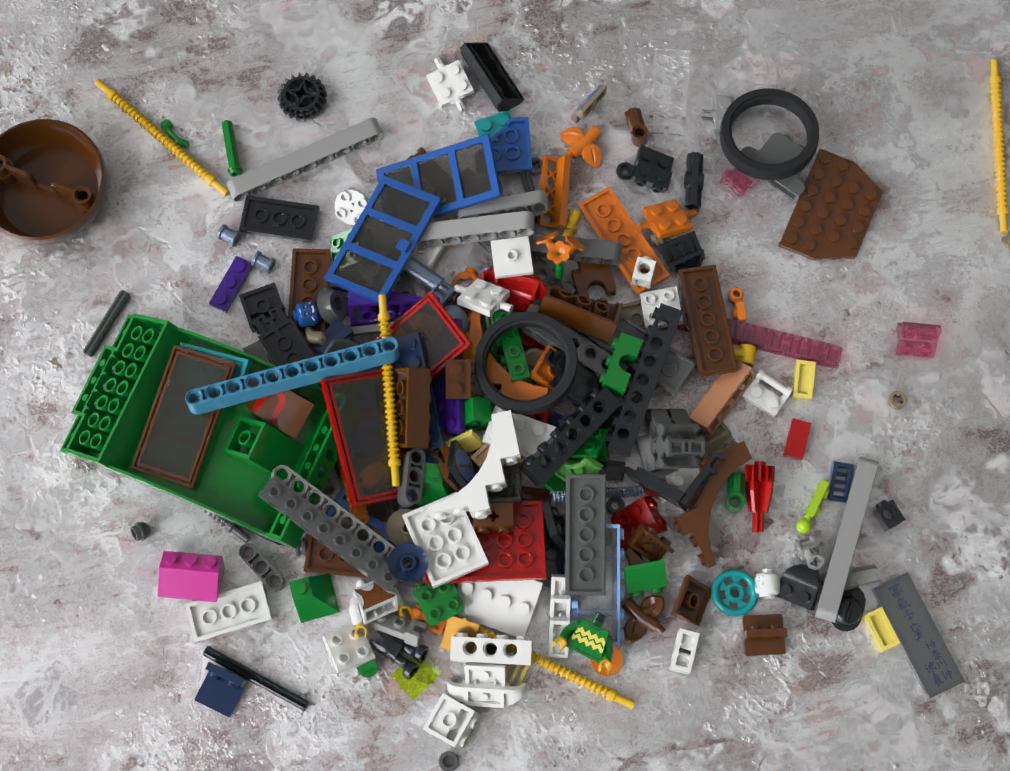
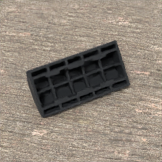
M488 42L464 43L460 47L463 59L498 112L508 111L523 102L524 97Z

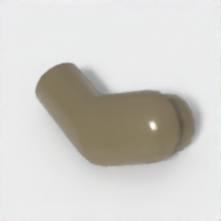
M312 327L304 329L306 338L310 343L324 345L328 341L323 332L314 331Z

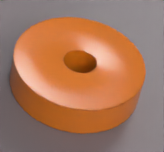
M613 646L612 668L609 674H607L608 669L604 666L599 672L598 667L600 663L591 659V665L596 673L607 677L615 675L621 669L623 655L618 647Z

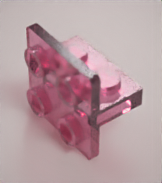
M912 322L897 323L898 342L895 350L896 354L933 358L942 330L941 325Z

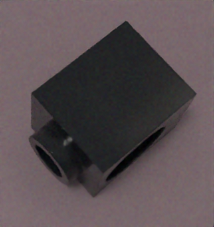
M893 499L889 502L886 500L879 502L875 505L877 509L872 512L884 532L906 520ZM884 510H888L891 512V519H888L884 516Z

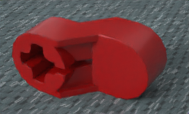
M621 509L611 517V523L620 524V528H624V540H620V548H624V551L630 548L626 541L632 535L633 520L627 511Z

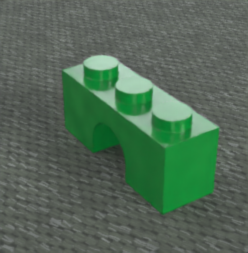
M621 332L619 338H614L611 346L614 352L612 355H608L605 363L608 366L607 371H602L599 382L602 383L601 387L606 386L613 395L622 398L631 374L623 371L619 363L628 361L634 364L643 342L642 339Z

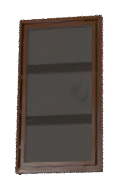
M174 345L130 468L186 486L189 489H195L223 408L203 414H192L186 403L185 395L192 389L233 379L238 365L235 362H228Z

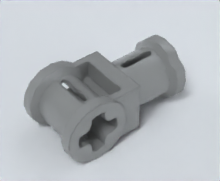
M810 535L809 538L800 541L797 539L793 540L797 556L802 561L807 560L809 568L817 570L822 567L825 560L819 554V547L814 535Z

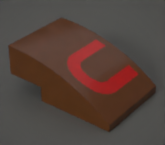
M292 389L248 401L245 407L264 421L296 439L315 401L298 393V390Z

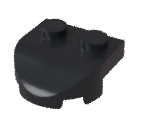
M695 231L659 245L666 265L675 273H678V269L700 267L705 258L704 249L701 248Z
M807 564L794 565L783 573L780 580V593L776 597L808 610H814L819 592L823 589L824 581L821 580L818 569L812 570Z

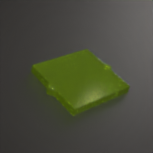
M410 657L409 660L420 666L417 673L410 680H407L402 674L403 669L399 667L391 676L400 685V689L404 690L414 700L439 675L430 667L428 661L424 660L420 664Z

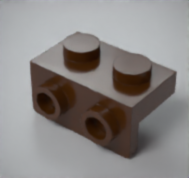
M641 524L626 541L631 548L651 562L661 560L667 551L672 554L675 551L670 546L672 542L666 537L662 536L659 538L657 536L658 532L652 527L648 526L646 528Z

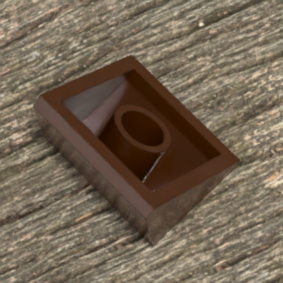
M686 575L670 615L699 626L711 595V588L690 575Z

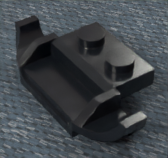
M550 348L544 359L556 371L548 383L555 388L565 371L566 354L561 351H553ZM578 363L575 382L566 398L578 405L586 400L594 388L601 387L600 378Z

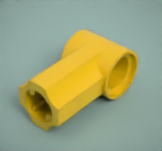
M750 344L733 345L736 360L754 367L756 347Z

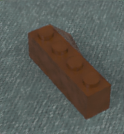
M548 285L537 313L549 316L563 325L609 342L618 325L623 303L616 302L614 305L608 303L607 299L600 298L598 301L590 299L587 294L574 295L571 290Z
M392 369L394 372L392 376H396L397 384L393 385L395 388L394 393L398 394V402L395 409L400 418L396 423L398 426V447L428 448L430 443L429 424L431 421L429 404L431 403L430 384L432 376L430 369Z

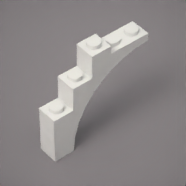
M511 410L491 414L493 427L491 445L481 469L470 483L458 493L444 501L427 506L431 519L443 520L450 515L462 516L468 511L472 518L483 519L492 514L488 491L499 492L507 487L503 469L504 464L510 466L517 464L518 461H522Z

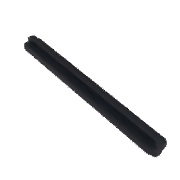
M207 646L203 651V656L302 711L308 708L310 702L212 647Z

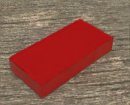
M792 418L783 456L800 461L803 460L811 427L810 422Z

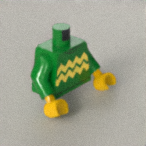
M597 611L591 622L582 618V620H575L565 626L558 638L552 643V647L556 643L561 645L559 652L567 647L600 663L598 667L599 672L604 666L608 669L607 674H609L612 668L613 641L609 631L602 628L607 616Z

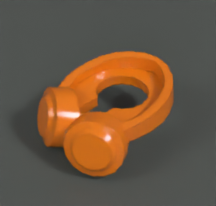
M467 267L464 272L457 274L453 278L451 285L454 287L459 280L471 278L473 281L468 283V286H470L477 278L480 279V276H477L478 273L474 268Z

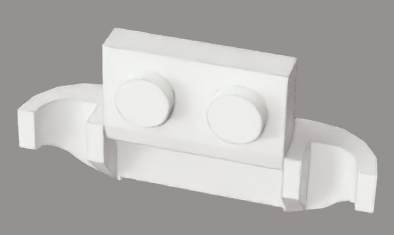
M466 662L465 680L462 683H454L451 679H447V690L454 699L464 703L465 706L504 708L519 701L526 694V683L515 687L510 686V682H506V664Z

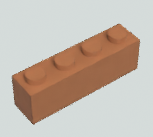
M736 360L738 371L721 374L719 378H716L710 390L702 396L701 402L690 413L691 423L698 424L700 430L710 436L714 434L756 378L752 367Z

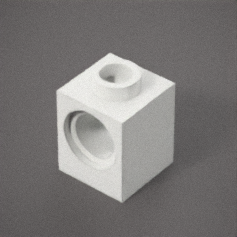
M646 256L637 257L631 284L650 289L656 261ZM645 268L649 272L644 274L639 270Z

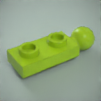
M823 479L818 483L803 518L798 520L796 524L797 530L802 534H807L811 531V520L814 516L818 517L822 509L819 504L822 499H826L830 491L827 488L829 482Z

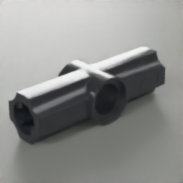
M692 152L687 155V169L684 177V208L696 210L701 208V194L704 186L703 154Z

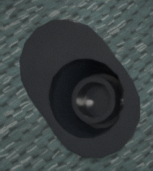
M859 587L844 590L836 621L835 623L831 622L840 631L848 632L854 630L861 622L866 598Z

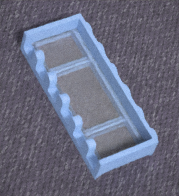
M606 524V596L571 595V622L582 620V618L591 622L596 611L607 616L602 628L609 631L613 646H620V641H624V629H620V621H624V609H620V600H624V588H620V580H624V568H620V560H624V548H620V540H624V528H620V524Z

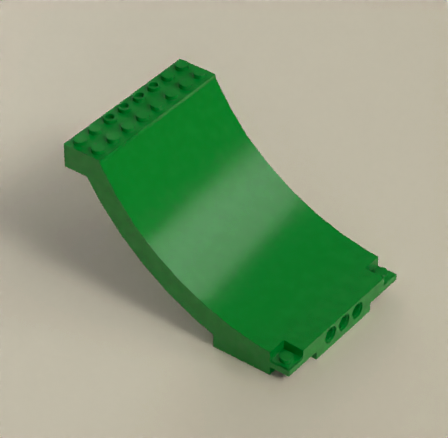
M135 313L128 315L113 346L105 344L71 412L77 417L60 451L183 500L269 540L296 549L304 530L258 497V494L271 479L273 469L280 465L288 466L323 492L339 454L322 387L310 384L295 388L298 390V393L315 401L296 439L245 407L247 402L223 408L195 489H189L186 486L130 468L174 345L179 346L180 342L248 359L252 361L248 374L278 366L221 342L177 327L167 320ZM175 381L171 383L172 386L188 391L198 388ZM168 392L156 427L202 441L212 411L197 415L192 414L185 397ZM334 393L339 416L359 413L362 405L347 395ZM354 422L342 424L345 439H347ZM153 434L143 464L189 478L199 448ZM280 469L277 470V478L285 480L286 472ZM294 482L293 490L301 492L302 484ZM310 494L309 502L316 505L318 496Z

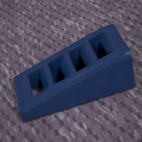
M832 461L829 480L830 491L827 500L847 503L853 464ZM837 469H846V473L837 472ZM836 476L845 477V481L837 480ZM835 483L843 484L844 488L834 487ZM833 492H843V496L833 495Z

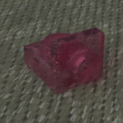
M736 168L725 170L719 182L721 186L727 185L739 197L743 196L752 184V181Z

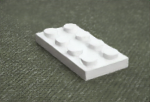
M495 406L492 414L504 412L505 410ZM512 413L521 457L526 459L538 451L536 448L543 441L547 442L550 439V433L557 427L521 414ZM492 421L489 422L482 443L488 446L491 445ZM557 444L554 445V450L556 453L559 452V446ZM544 457L541 458L542 465H546Z
M262 581L220 593L217 602L193 601L185 604L195 643L273 620Z

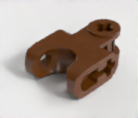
M577 262L579 269L571 270L577 295H582V293L589 295L588 289L593 285L601 286L608 297L616 295V286L609 265Z

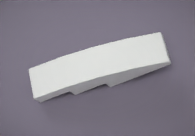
M565 574L551 575L549 658H568L569 648L565 647L559 652L561 649L560 644L556 643L552 647V643L558 638L563 628L570 624L571 595H565Z

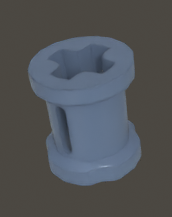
M223 224L218 230L216 237L219 240L223 239L229 242L232 247H235L240 241L241 232H235L229 229L226 224Z
M257 251L252 259L251 266H257L269 274L273 270L276 260L274 258L270 259L262 255V252Z

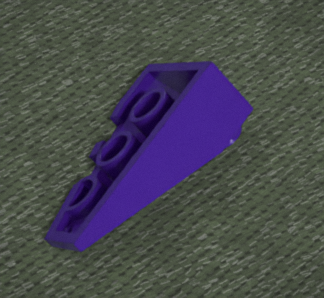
M363 286L377 293L381 291L379 288ZM348 291L351 327L379 323V304ZM392 291L387 299V313L390 314L388 322H393V318L402 316L423 297ZM426 306L417 314L425 313Z

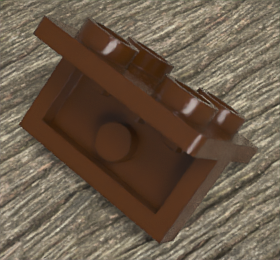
M471 359L445 360V399H471V395H474V383H471V376L474 375V363H471Z
M782 614L742 617L746 656L783 655L786 653L784 638L787 637V628H783Z

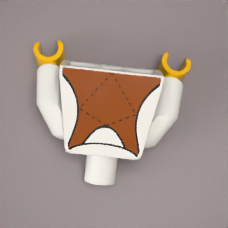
M366 579L357 581V588L353 590L354 597L351 598L349 608L353 625H356L354 633L356 639H359L357 633L359 630L363 631L366 637L367 629L362 626V622L364 625L397 611L398 608L399 617L405 618L402 611L406 612L408 617L410 616L411 608L404 606V600L396 587H393L391 591H385L373 581L367 582Z

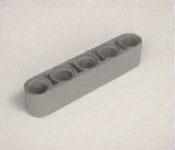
M542 190L500 197L458 210V219L529 211L534 216H540L548 211L547 194Z

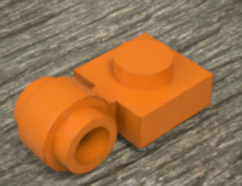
M738 287L732 288L728 293V300L735 304L734 308H732V319L736 320V326L744 325L746 321L743 301L744 293Z
M415 605L414 608L412 607L409 614V620L425 621L427 630L440 636L442 635L447 620L431 627L418 605Z

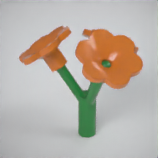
M553 232L537 239L536 244H546L548 249L547 258L553 260L556 264L555 278L562 279L564 262L569 260V255L573 254L576 249L584 252L585 246L569 235L565 237V241L570 244L569 246L564 245L563 241H557L554 244L552 240L557 237L558 232Z

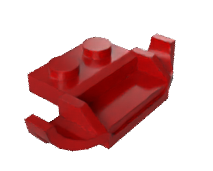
M494 268L481 273V280L494 282V285L510 290V297L505 303L513 305V311L518 313L526 312L537 298L542 299L547 289L546 284L540 280V277L533 274L495 279Z

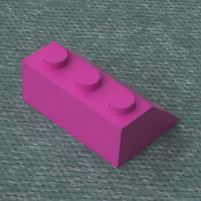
M163 551L159 566L158 597L217 602L225 571L223 557Z

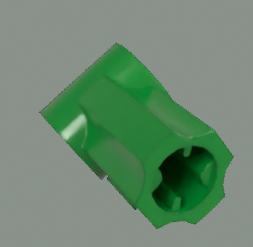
M733 472L728 477L725 505L731 513L740 512L745 504V474L741 472ZM737 499L740 502V505L734 506L731 504L730 500Z

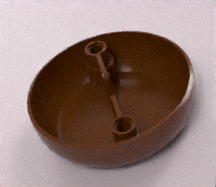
M52 119L26 121L0 134V232L24 244L50 245L68 240L89 226L100 212L108 190L107 168L100 150L92 139L79 128L69 123Z

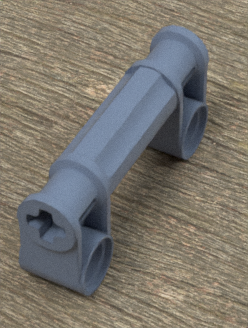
M395 245L388 253L387 258L398 261L402 252L397 250ZM411 256L404 271L429 287L441 304L445 306L456 293L454 287L444 281L445 278ZM381 264L379 276L382 281L386 282L390 274H386L383 271L391 268ZM430 303L426 306L428 313H437Z

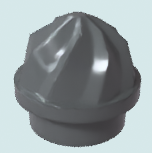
M136 522L134 526L130 527L135 541H144L151 532L150 526L145 522Z

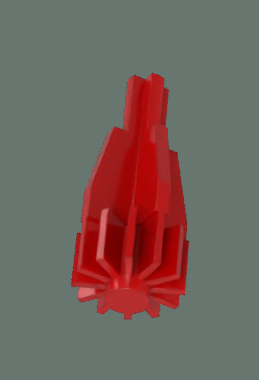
M754 461V465H745V491L749 512H753L752 532H764V513L769 512L773 495L775 466L766 465L764 461Z

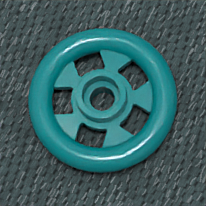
M729 569L720 573L715 578L711 588V596L715 606L722 613L734 617L749 613L755 607L759 594L755 591V580L753 577L739 569ZM731 577L733 583L726 586L724 580ZM741 579L745 580L748 584L745 589L738 583ZM724 590L726 599L721 600L719 591ZM737 590L738 596H732L731 591ZM745 593L750 595L748 603L742 601ZM729 602L738 603V608H730Z

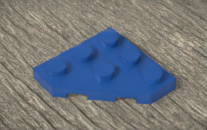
M529 117L510 118L505 123V126L491 138L497 174L531 172L533 168ZM484 149L476 154L477 174L482 172L488 173Z

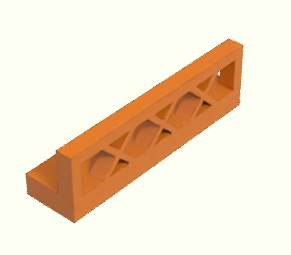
M548 155L542 156L540 190L546 192L552 200V205L548 206L547 211L551 218L550 223L543 222V214L538 216L537 226L554 231L566 226L571 156L563 155L560 158ZM548 162L555 163L553 172L550 171ZM548 178H550V180L553 183V188L551 190L546 184Z

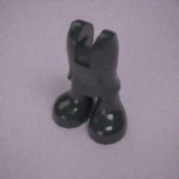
M376 630L381 637L386 639L382 645L380 642L371 639L369 641L371 648L389 658L392 663L398 664L403 669V676L410 680L417 673L420 666L402 656L403 652L421 664L428 654L429 647L423 644L414 647L404 643L403 639Z

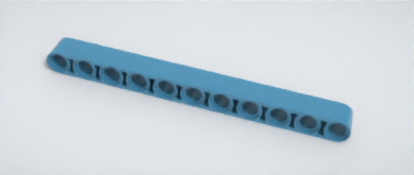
M387 337L188 391L185 395V400L192 414H203L318 383L322 379L370 369L397 361L400 356L398 342L395 338Z

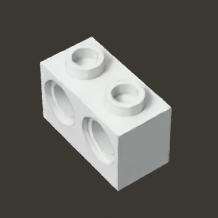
M681 628L678 630L669 670L686 675L691 673L700 633Z

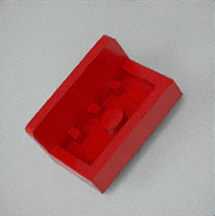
M651 496L642 497L624 507L633 520L635 530L641 524L646 528L648 526L652 527L658 534L668 531L666 520L660 515L657 509V502Z

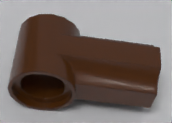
M636 107L630 108L625 112V118L630 130L631 141L637 147L640 145L645 146L648 141V128L645 126L641 110ZM637 134H642V135H644V136H642V137H637L636 135H637Z

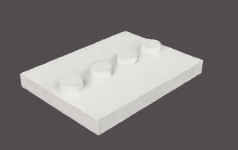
M457 492L402 515L413 543L420 546L427 554L428 568L426 573L433 588L489 565L467 513L462 516L450 515L443 520L431 519L428 513L427 506L444 501Z
M539 580L459 583L457 592L465 606V610L457 614V616L467 617L468 620L515 637L526 636L544 582Z

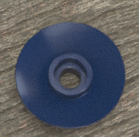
M413 543L398 545L391 551L388 557V569L391 575L401 582L411 583L419 580L424 576L428 568L426 552L420 546ZM406 562H410L412 566L410 568H406L404 564Z

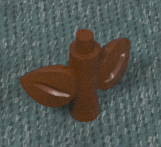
M647 596L642 601L641 606L629 597L621 608L631 617L624 626V634L629 643L640 640L646 634V629L652 633L655 630L660 635L665 631V628L660 625L661 621L657 619L665 605V600L662 596Z

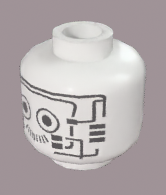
M762 569V573L755 575V591L759 594V598L774 599L780 593L781 578L772 569Z

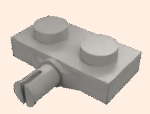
M716 95L714 109H702V117L713 118L714 132L720 133L723 116L727 108L734 101V97Z

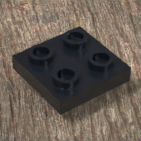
M549 501L541 503L547 523L544 527V536L552 545L558 546L565 553V518L559 514L557 507H553Z

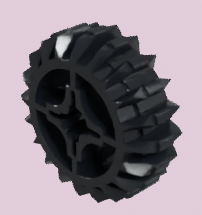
M299 72L298 77L292 74V79L286 78V84L281 83V89L278 90L279 96L277 99L280 109H283V113L285 115L288 114L291 119L295 117L299 121L303 117V120L306 122L307 117L310 116L313 120V114L319 116V110H324L323 104L327 103L325 86L321 83L320 79L316 80L314 75L309 78L307 72L304 76ZM307 88H312L317 94H312ZM288 99H291L293 102H296L297 107L291 105L288 102Z

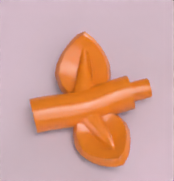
M592 126L585 135L578 127H569L560 133L563 142L570 146L565 155L571 156V159H576L582 155L583 160L587 164L595 168L599 167L602 154L600 147L594 143L602 134L596 126Z

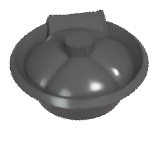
M330 286L323 287L319 291L317 307L322 318L331 325L337 320L342 322L349 314L348 297L342 291Z

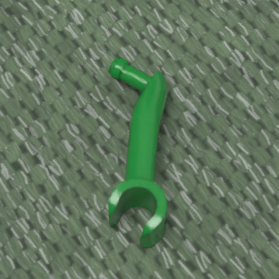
M165 119L161 122V128L177 144L185 148L189 146L187 140L179 138L170 129L173 127L170 120Z

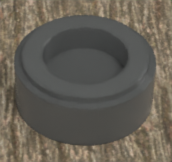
M452 751L442 753L439 757L440 768L444 771H454L459 765L458 756Z

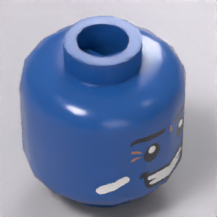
M313 301L298 303L295 310H292L293 321H297L300 327L316 326L318 321L321 320L318 307Z

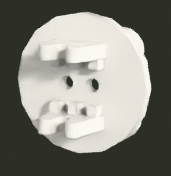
M344 190L335 200L336 217L347 224L355 225L369 199L359 190Z

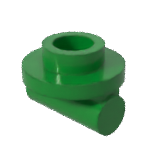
M374 659L358 666L359 675L366 678L373 677L378 671L376 660Z

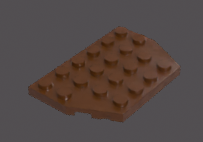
M820 148L804 184V192L796 203L778 247L813 261L820 259L837 260L840 258L855 259L883 191L854 161Z

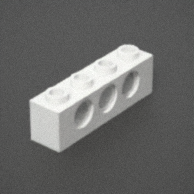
M456 633V636H451L450 661L531 665L533 641H528V636H516V640H510L508 635H496V639L488 638V634H476V638L468 637V633ZM469 642H474L477 645V650L473 654L468 653L466 650ZM489 643H494L497 646V652L493 655L488 654L486 651ZM509 644H514L517 647V653L514 656H510L506 652Z

